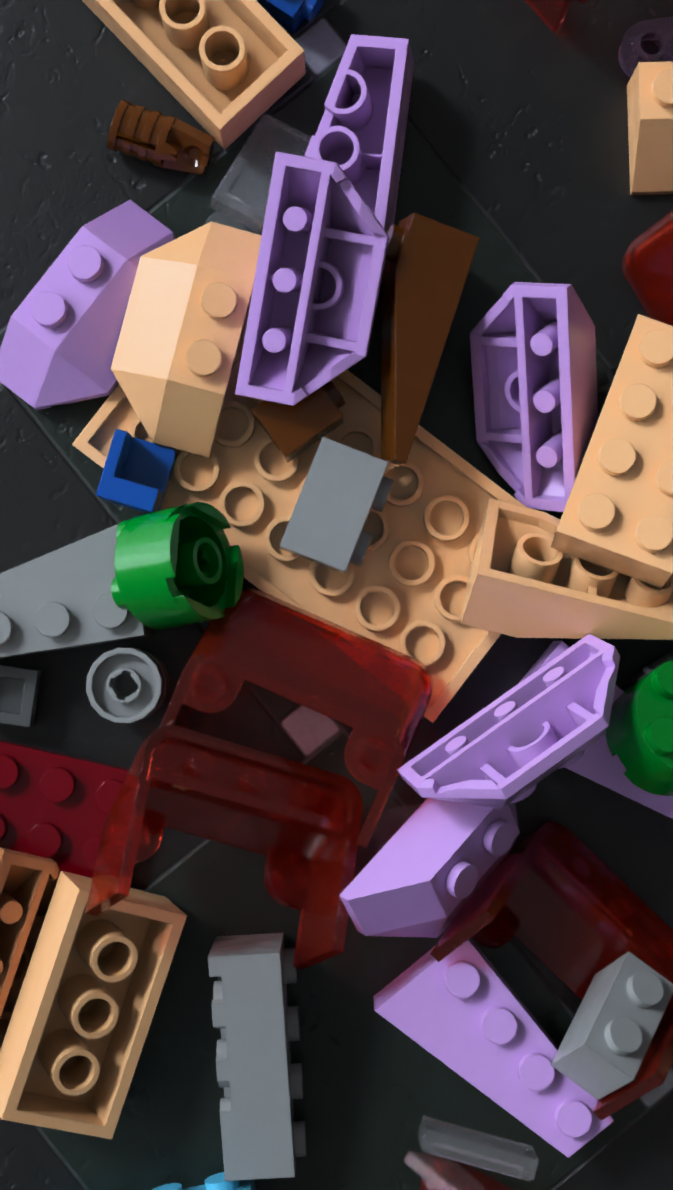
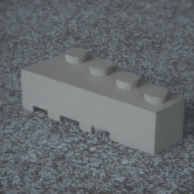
M119 524L0 573V659L152 636L151 628L138 621L129 609L123 610L119 608L111 594V583L116 576L114 557L117 543L116 530Z
M284 933L216 936L208 955L209 977H218V981H214L211 1007L213 1027L221 1030V1039H217L216 1072L219 1088H224V1098H220V1124L225 1181L295 1177L296 1157L307 1156L305 1121H294L293 1099H303L302 1063L291 1064L290 1041H300L299 1006H288L287 984L297 983L295 948H285Z

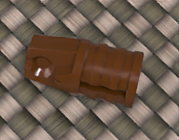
M122 99L112 119L107 148L115 152H123L124 155L130 157H137L138 160L144 162H152L159 167L203 175L211 160L215 138L176 117L165 116L161 112L151 111L144 106H136Z

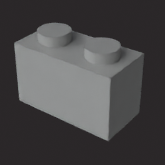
M322 437L280 543V548L346 574L350 563L361 566L373 536L372 533L363 530L371 509L382 512L394 482L393 479L384 476L388 462Z
M629 951L594 975L551 1066L597 1100L632 1082L671 999L673 983Z

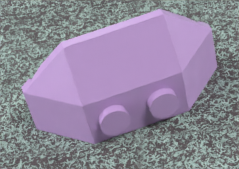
M277 151L275 153L235 391L236 395L293 406L368 355L389 235L336 162Z
M132 200L124 202L83 225L11 315L0 347V382L37 411L51 408V406L75 403L110 395L119 384L111 371V366L140 257L175 240L174 232Z
M514 282L470 332L476 440L499 475L516 492L513 495L520 503L531 509L563 512L598 421L595 325L572 284Z
M589 633L398 768V773L408 785L424 798L499 809L504 808L509 803H516L527 798L533 793L537 783L558 768H565L577 762L583 756L585 749L600 739L608 728L620 661L615 646Z
M427 798L339 895L357 931L365 936L437 938L510 853L520 833L516 804L509 803L504 808L499 809Z

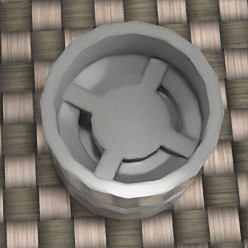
M116 648L103 653L93 662L87 675L86 693L91 706L101 717L114 723H132L153 715L163 706L169 693L170 678L165 664L154 653L143 648Z

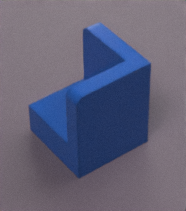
M116 428L96 496L104 501L144 513L160 511L176 459V452L172 448L132 437L129 432Z

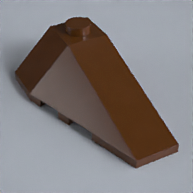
M413 213L401 220L398 226L392 224L388 229L389 240L385 257L387 262L382 274L381 459L389 464H406L480 239L477 236L417 213Z

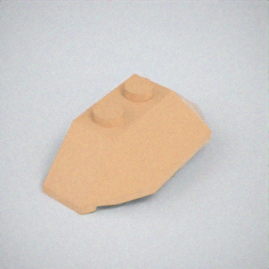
M211 221L140 257L111 371L153 443L209 458L252 296L262 235Z

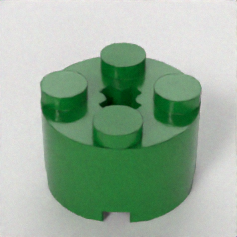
M195 502L138 515L132 519L120 522L116 530L117 543L114 557L116 576L111 583V594L116 605L123 610L129 609L138 621L153 629L172 628L215 620L225 616L222 614L225 609L234 607L238 602L244 580L243 558L239 545L230 546L223 530L231 528L226 517L208 503Z
M673 661L665 662L629 687L613 702L609 726L606 729L607 745L612 757L617 754L621 763L628 770L624 775L634 785L644 791L661 796H673Z

